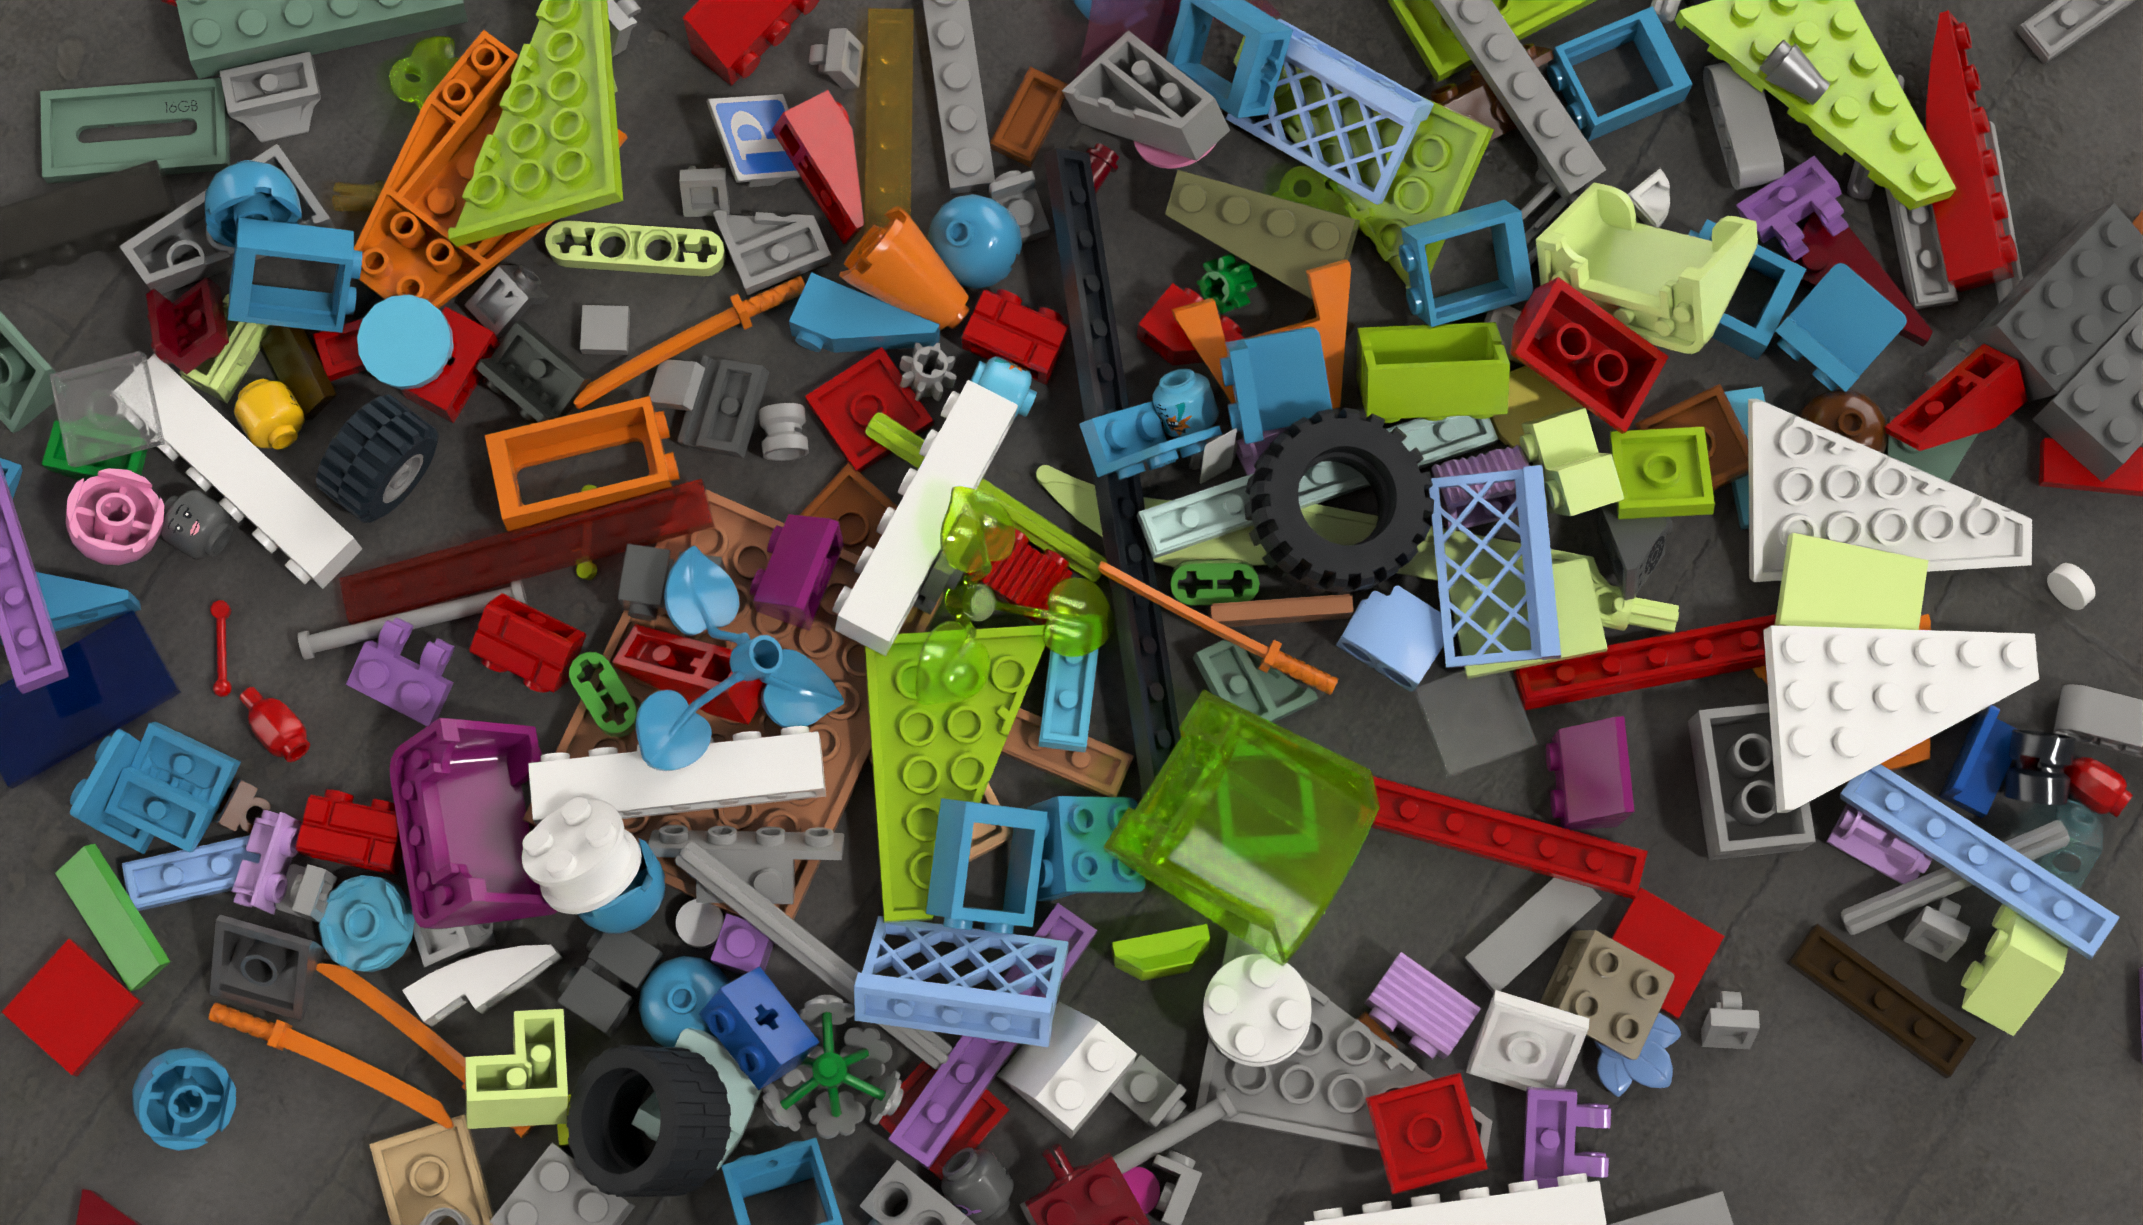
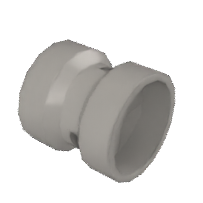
M779 403L765 406L759 410L760 427L765 430L767 435L762 441L763 458L772 461H787L799 459L809 454L808 439L801 433L802 426L806 423L803 405Z

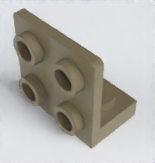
M1577 930L1572 932L1539 1003L1589 1018L1587 1037L1629 1060H1636L1640 1055L1675 976L1672 972L1596 930Z

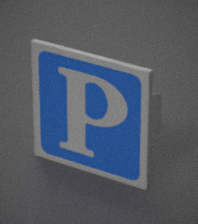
M783 94L712 98L706 100L736 183L749 182L748 187L776 185L784 179L801 178L772 132V128L782 113L789 110Z

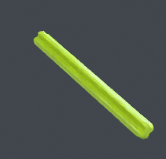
M876 413L866 427V435L919 469L925 458L919 454L925 440L884 413ZM982 478L970 501L971 504L985 511V513L1005 526L1009 525L1021 531L1029 538L1031 543L1042 550L1049 549L1059 554L1069 562L1068 567L1091 582H1096L1103 573L1097 568L1101 561L1107 563L1106 557Z

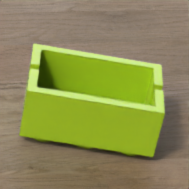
M1496 322L1441 324L1434 327L1429 325L1357 328L1356 378L1366 418L1371 414H1375L1384 418V423H1393L1401 418H1423L1429 421H1440L1449 416H1470L1475 419H1487L1497 414H1508L1510 362L1504 345H1502V339Z

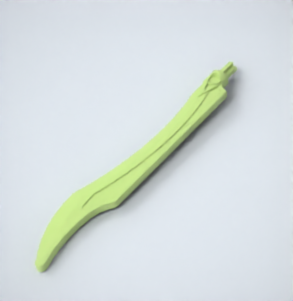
M1049 465L1040 466L1036 472L1038 483L1080 523L1103 538L1095 485L1074 478ZM1143 497L1145 509L1172 501ZM1318 504L1301 509L1308 525L1318 535L1340 545H1353L1365 540L1375 529L1378 519L1376 515ZM1253 525L1155 558L1153 561L1175 567L1182 561L1238 559L1244 560L1252 566L1267 565L1262 559L1267 553L1261 544L1253 545L1249 535L1254 529ZM1430 526L1426 539L1417 546L1418 553L1409 563L1400 568L1397 574L1438 581L1433 526ZM1454 531L1444 544L1445 555L1461 567L1478 545L1464 533ZM1476 535L1480 540H1483V539L1486 537V536ZM1492 538L1487 544L1508 562L1521 547V543ZM1551 549L1552 564L1587 558L1603 627L1625 631L1628 624L1666 632H1675L1676 622L1679 617L1678 605L1637 597L1624 600L1620 587L1610 585L1599 573L1594 557ZM1482 550L1466 569V572L1477 580L1497 576L1504 566L1485 550ZM1522 556L1513 565L1519 571L1524 570ZM1446 563L1449 581L1457 571ZM1461 575L1455 584L1467 582L1468 580Z

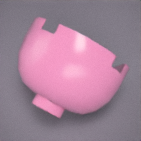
M111 468L98 471V476L91 477L85 482L84 478L78 481L68 496L66 527L71 541L85 557L98 563L119 566L137 561L152 550L161 534L164 520V503L161 497L159 500L158 495L152 490V484L145 477L134 472Z

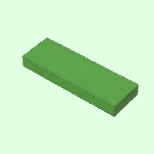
M96 844L82 847L55 873L130 992L141 989L171 962Z

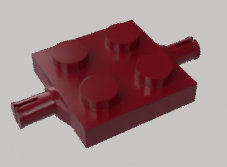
M1061 1144L1051 1146L1060 1164H1057L1049 1148L1042 1153L1056 1178L1046 1190L1025 1201L1037 1225H1151L1110 1152L1088 1165L1076 1166L1074 1168L1061 1148Z

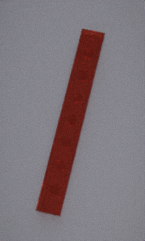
M702 479L348 575L339 578L347 619L352 625L625 552L627 544L646 546L715 527L705 483Z

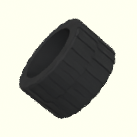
M620 1045L619 1048L611 1047L603 1051L600 1056L594 1057L576 1081V1087L574 1092L571 1093L569 1101V1115H567L569 1147L573 1152L574 1162L578 1170H581L585 1175L584 1178L592 1186H596L600 1192L607 1195H616V1197L686 1195L689 1191H695L702 1187L703 1183L710 1179L717 1171V1166L723 1160L726 1153L727 1141L730 1139L731 1108L726 1095L728 1092L724 1082L718 1076V1071L699 1053L690 1052L689 1049L678 1047ZM651 1084L660 1107V1130L656 1145L651 1155L647 1158L639 1140L638 1128L632 1125V1122L640 1107L642 1098Z

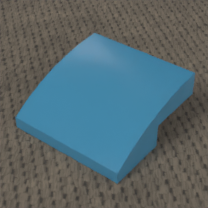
M158 722L149 723L131 766L122 769L104 812L185 851L193 852L218 811L241 761Z

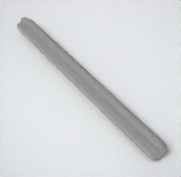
M690 841L683 847L675 859L677 866L854 1005V985L858 975V971L695 841ZM878 1024L933 1069L938 1070L942 1063L945 1064L948 1061V1055L953 1047L934 1031Z

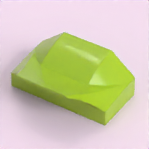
M1203 924L1112 942L1111 951L1114 966L1141 981L1189 972L1209 948L1210 935L1208 925Z

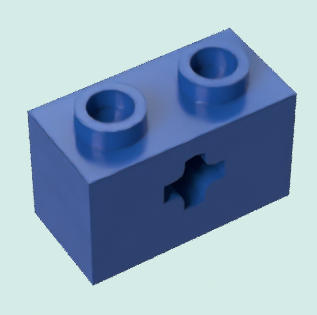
M760 966L721 987L699 1013L711 1032L720 1040L738 1063L740 1069L748 1076L758 1090L796 1069L819 1044L815 1035Z

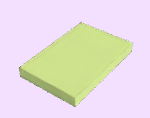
M1792 533L1788 535L1775 626L1919 630L1929 560Z
M1587 558L1552 564L1561 649L1560 659H1537L1464 666L1466 678L1471 679L1606 652L1608 649ZM1507 573L1493 589L1492 593L1514 609L1526 594L1525 583L1513 573ZM1496 576L1477 579V581L1487 588ZM1467 581L1454 584L1449 590L1450 602L1465 614L1483 592ZM1487 597L1470 618L1492 635L1509 613ZM1526 602L1518 614L1529 622ZM1452 611L1454 621L1457 624L1461 618ZM1515 618L1511 620L1496 638L1510 651L1531 650L1530 631ZM1467 622L1457 633L1462 656L1475 655L1487 641L1484 636ZM1491 644L1484 654L1500 653L1502 651Z

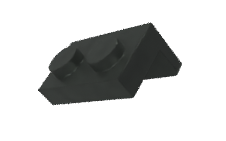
M516 321L491 358L479 359L475 365V369L485 376L483 379L484 383L497 394L510 397L519 405L518 412L533 424L566 416L573 407L576 397L592 380L591 377L524 321Z

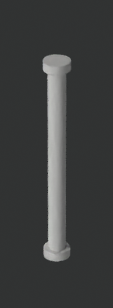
M520 579L512 581L511 587L311 635L308 630L299 632L298 643L303 659L308 660L315 658L316 652L379 638L386 620L393 622L396 617L414 625L413 629L483 613L488 602L501 593L527 605L523 583Z
M1223 1088L1216 1092L1218 1098L1114 1156L1113 1159L1121 1173H1126L1226 1115L1230 1119L1238 1115L1239 1113L1226 1090ZM1025 1202L1021 1203V1209L1029 1224L1037 1225Z

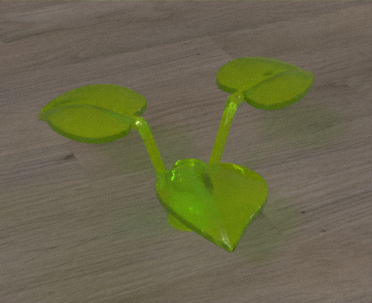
M963 486L952 487L949 506L941 526L940 545L943 556L948 564L959 571L975 573L971 576L965 575L963 581L958 582L955 590L949 588L946 592L945 605L949 613L956 617V622L946 621L939 624L930 632L923 644L916 672L917 702L923 705L963 701L973 697L983 688L989 675L990 657L984 645L973 641L977 631L970 620L983 621L989 618L994 610L1047 619L1042 635L1045 645L1053 652L1068 657L1083 656L1095 651L1106 642L1114 628L1115 618L1105 595L1096 584L1084 578H1067L1058 583L1049 594V610L998 602L990 587L977 583L991 572V561L1003 560L1011 554L1015 541V529L1006 509L993 497L976 489Z

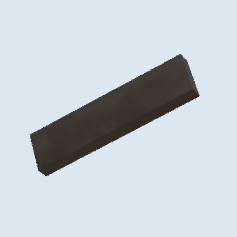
M1818 923L1813 925L1787 963L1944 1078L1952 1076L1977 1039Z

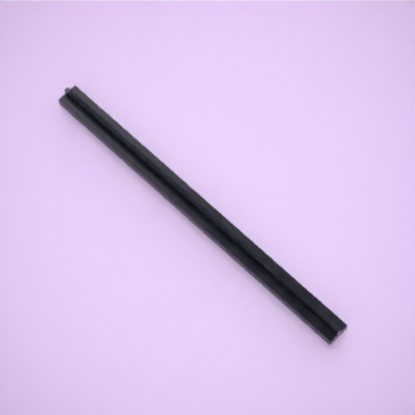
M1055 148L1044 153L1083 413L1084 419L1087 421L1129 408L1090 155L1085 152ZM1091 460L1107 563L1158 591L1153 557L1137 518L1138 512L1145 510L1140 473L1121 480L1118 479L1116 472L1097 477ZM1109 578L1156 884L1164 886L1177 882H1191L1203 879L1161 607Z

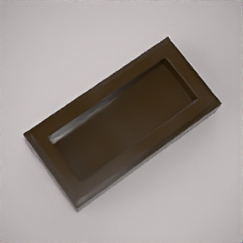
M276 326L260 343L278 379L289 387L302 408L305 420H312L337 394L302 328Z

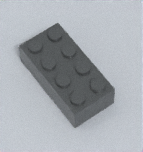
M2115 203L2085 214L1969 334L1979 346L1986 344L2018 360L2029 402L2058 394L2143 305V235Z
M2143 305L2032 419L2102 482L2121 467L2143 444Z

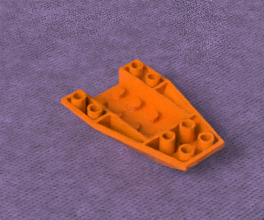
M485 30L480 33L425 100L354 246V250L362 251L361 273L358 280L384 300L391 296L413 295L428 300L439 309L553 222L549 221L456 247L448 239L449 227H456L466 201L462 198L467 183L474 176V165L487 134L493 135L503 109L499 104L504 92L511 84V74L519 57L518 54ZM618 129L620 148L628 137Z

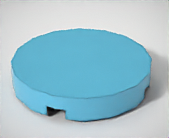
M413 295L391 296L374 305L363 318L357 335L358 354L366 370L382 383L401 390L421 388L436 380L444 371L443 368L447 364L448 358H451L454 348L452 329L444 314L428 300Z
M360 875L344 880L330 892L327 899L326 912L319 922L318 928L322 946L333 961L341 966H346L350 970L375 972L390 967L403 956L412 940L415 919L411 902L401 887L386 878Z

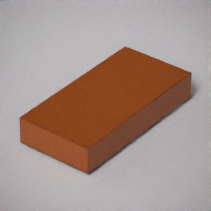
M1029 67L990 142V149L1031 168L1066 101L1062 90L1069 84Z

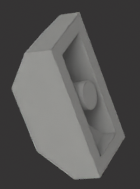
M310 52L220 71L229 116L234 120L244 123L260 142L309 132L313 109L321 99L314 58Z

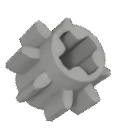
M915 343L913 358L910 356H902L899 368L906 372L900 382L901 388L910 386L915 393L916 401H919L922 397L931 396L936 401H940L943 386L946 388H953L957 376L949 371L954 366L955 357H946L945 353L940 350V343H936L934 347H922L920 343ZM924 370L932 371L931 375L925 374Z

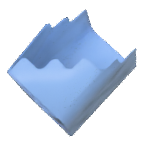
M1399 585L1395 586L1388 596L1378 591H1373L1368 599L1361 600L1336 646L1371 668H1375L1376 671L1406 690L1413 692L1444 646L1441 612ZM1452 620V629H1453V628L1455 627L1456 623H1455V621Z

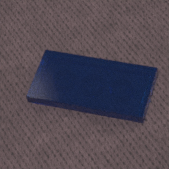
M134 610L61 650L69 677L22 694L16 687L14 677L0 685V773L8 787L12 789L181 693L142 621Z

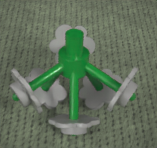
M821 995L807 1001L805 1008L799 1011V1017L802 1020H807L808 1025L822 1027L823 1048L816 1046L796 1069L780 1078L784 1085L790 1087L798 1085L801 1081L805 1082L791 1094L787 1095L785 1091L777 1089L772 1083L762 1088L765 1093L763 1095L764 1111L768 1118L777 1126H789L795 1132L800 1129L799 1122L802 1120V1117L794 1104L818 1085L827 1088L828 1092H823L817 1096L815 1101L816 1108H813L808 1116L810 1122L816 1125L818 1135L825 1139L834 1138L839 1133L844 1136L851 1135L855 1131V1124L861 1122L866 1114L864 1106L854 1101L852 1093L844 1091L838 1094V1087L843 1083L875 1098L871 1106L872 1114L870 1117V1123L874 1125L879 1123L882 1116H891L900 1106L903 1097V1089L900 1088L901 1080H899L900 1072L893 1071L890 1077L887 1076L883 1080L880 1088L863 1081L870 1075L873 1077L883 1075L885 1072L884 1063L888 1062L892 1056L890 1044L880 1039V1033L876 1028L869 1027L863 1030L859 1027H853L848 1029L844 1036L846 1046L841 1049L840 1055L834 1053L833 1025L843 1024L846 1022V1018L855 1015L854 1005L843 1003L842 999L834 995Z

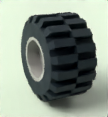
M384 395L375 398L354 413L328 445L316 476L317 487L361 522H374L394 510L422 479L435 454L439 437L438 432L433 426L393 396Z

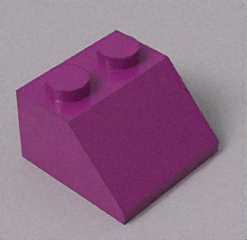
M788 514L783 527L776 525L767 547V552L772 553L766 570L761 568L757 570L749 594L755 597L753 602L757 612L810 631L844 546L838 521L829 518Z
M1624 716L1559 729L1552 737V743L1546 744L1547 768L1549 772L1555 771L1557 790H1551L1550 795L1553 818H1560L1561 827L1569 830L1618 827L1635 812Z

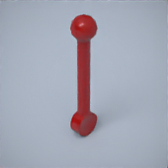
M218 600L211 605L210 609L211 614L216 619L217 681L213 685V692L219 697H225L232 690L231 683L227 680L226 619L231 615V607L227 602Z

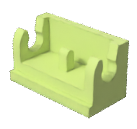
M229 294L223 300L229 343L225 345L220 354L205 360L187 375L183 371L179 372L185 382L227 404L262 347L260 342L275 326L229 321Z

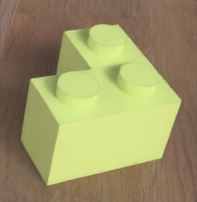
M1573 407L1521 424L1524 435L1520 436V446L1528 463L1533 462V466L1542 465L1548 513L1574 516L1624 500L1612 454L1598 452L1586 408Z
M2002 904L1992 922V926L1997 928V931L1993 934L1986 947L1985 955L1987 956L1982 963L1973 961L1962 979L1961 986L1966 988L1962 1008L2014 1036L2063 974L2069 946Z
M563 1009L514 1011V1055L465 1057L467 1129L567 1124L568 1087Z

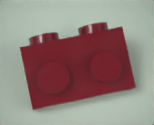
M205 277L173 303L154 288L146 294L147 318L152 335L151 347L157 357L164 363H173L187 375L205 360L220 354L225 345L229 343L221 290L209 277Z

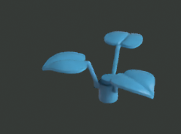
M692 546L682 553L671 568L665 585L664 599L668 616L673 624L686 635L693 636L707 629L708 634L712 638L737 643L730 656V668L733 674L694 700L690 705H688L686 699L680 693L673 690L657 691L642 702L636 715L635 726L642 759L649 767L660 771H673L689 766L701 758L710 744L712 730L708 721L695 712L701 706L742 680L754 681L759 679L766 684L761 693L763 708L772 721L783 728L812 725L827 713L844 704L845 701L831 679L805 655L790 649L782 650L779 642L768 635H760L750 640L746 632L735 634L719 630L718 628L729 625L737 615L739 608L737 588L729 575L720 566L709 560L696 546Z

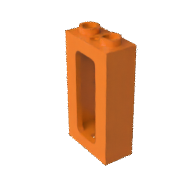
M647 396L485 435L500 512L510 537L675 498L672 481L679 480L680 476L674 453L665 454L662 439L670 438L664 410L655 412L651 398ZM631 442H640L644 445L649 467L648 476L528 505L522 503L517 474L523 468Z

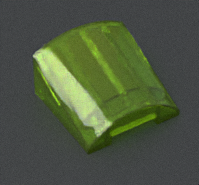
M1203 689L1179 727L1182 737L1136 809L1128 807L1103 848L1105 852L1281 966H1284L1307 939L1329 907L1370 831L1380 808L1373 775L1368 768Z

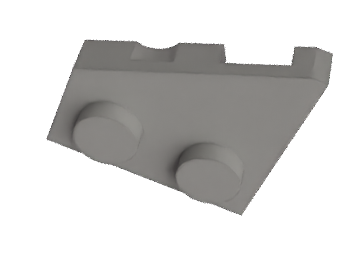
M727 210L713 212L715 222L747 295L832 262L830 251L814 215L791 214L787 217H780L774 213L756 212L755 216L729 215Z

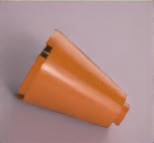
M900 206L890 209L884 215L891 221L883 228H879L874 224L866 232L844 262V265L849 270L840 272L839 276L846 283L891 306L939 324L940 330L946 326L954 329L961 323L969 311V307L965 305L969 295L910 215Z

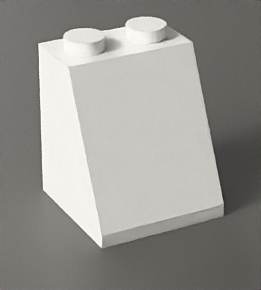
M1058 1002L1053 1016L1049 1047L1023 1044L997 1077L1072 1139L1133 1065L1137 1053L1099 1021Z

